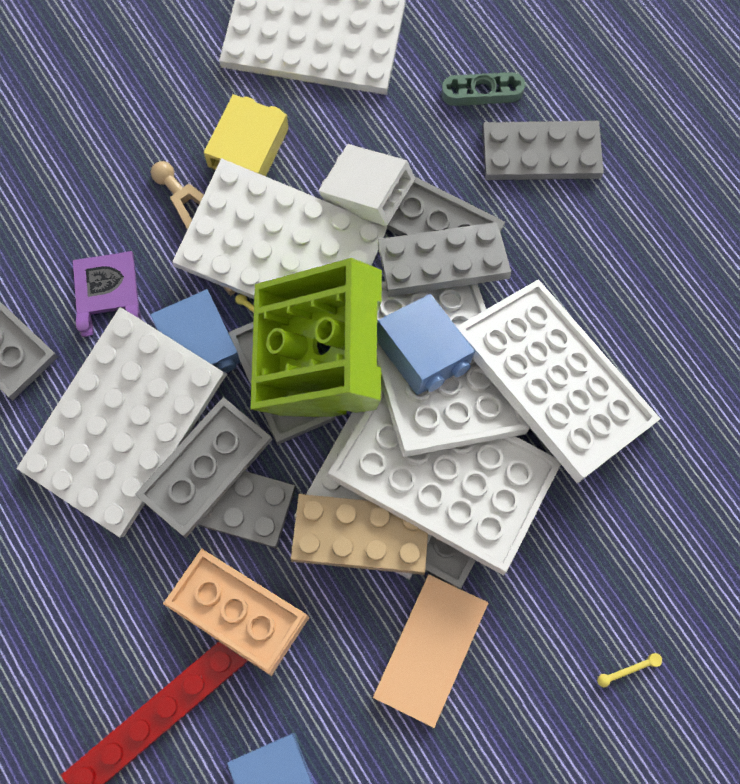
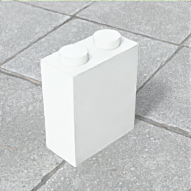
M347 144L342 154L337 158L329 175L322 182L319 193L326 202L346 209L362 219L387 226L413 184L415 176L407 160Z

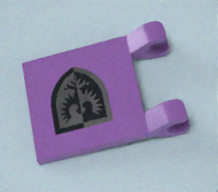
M133 251L73 260L77 310L76 328L80 331L82 337L94 334L91 314L116 311L121 307L141 319Z

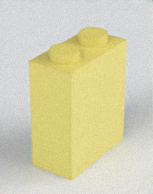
M233 94L204 150L207 166L216 170L222 158L266 176L289 130L287 114L277 107H267L257 103L250 97L242 98Z

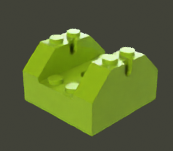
M348 258L255 284L251 380L252 410L279 416L333 417L346 415V411L359 413L377 409L381 401V367L377 366V314L382 302L381 269L354 258ZM317 342L331 347L327 353L320 355L317 350Z

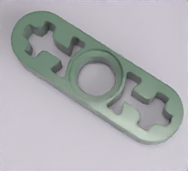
M515 72L452 75L444 80L441 96L445 103L452 106L514 103L523 96L525 80L520 74ZM479 84H486L490 87L491 91L487 94H480L476 91L475 87ZM497 84H499V92H496ZM513 84V88H515L516 90L510 91V87H508L507 85ZM467 86H470V94H467ZM451 87H456L457 91H459L458 94H453Z

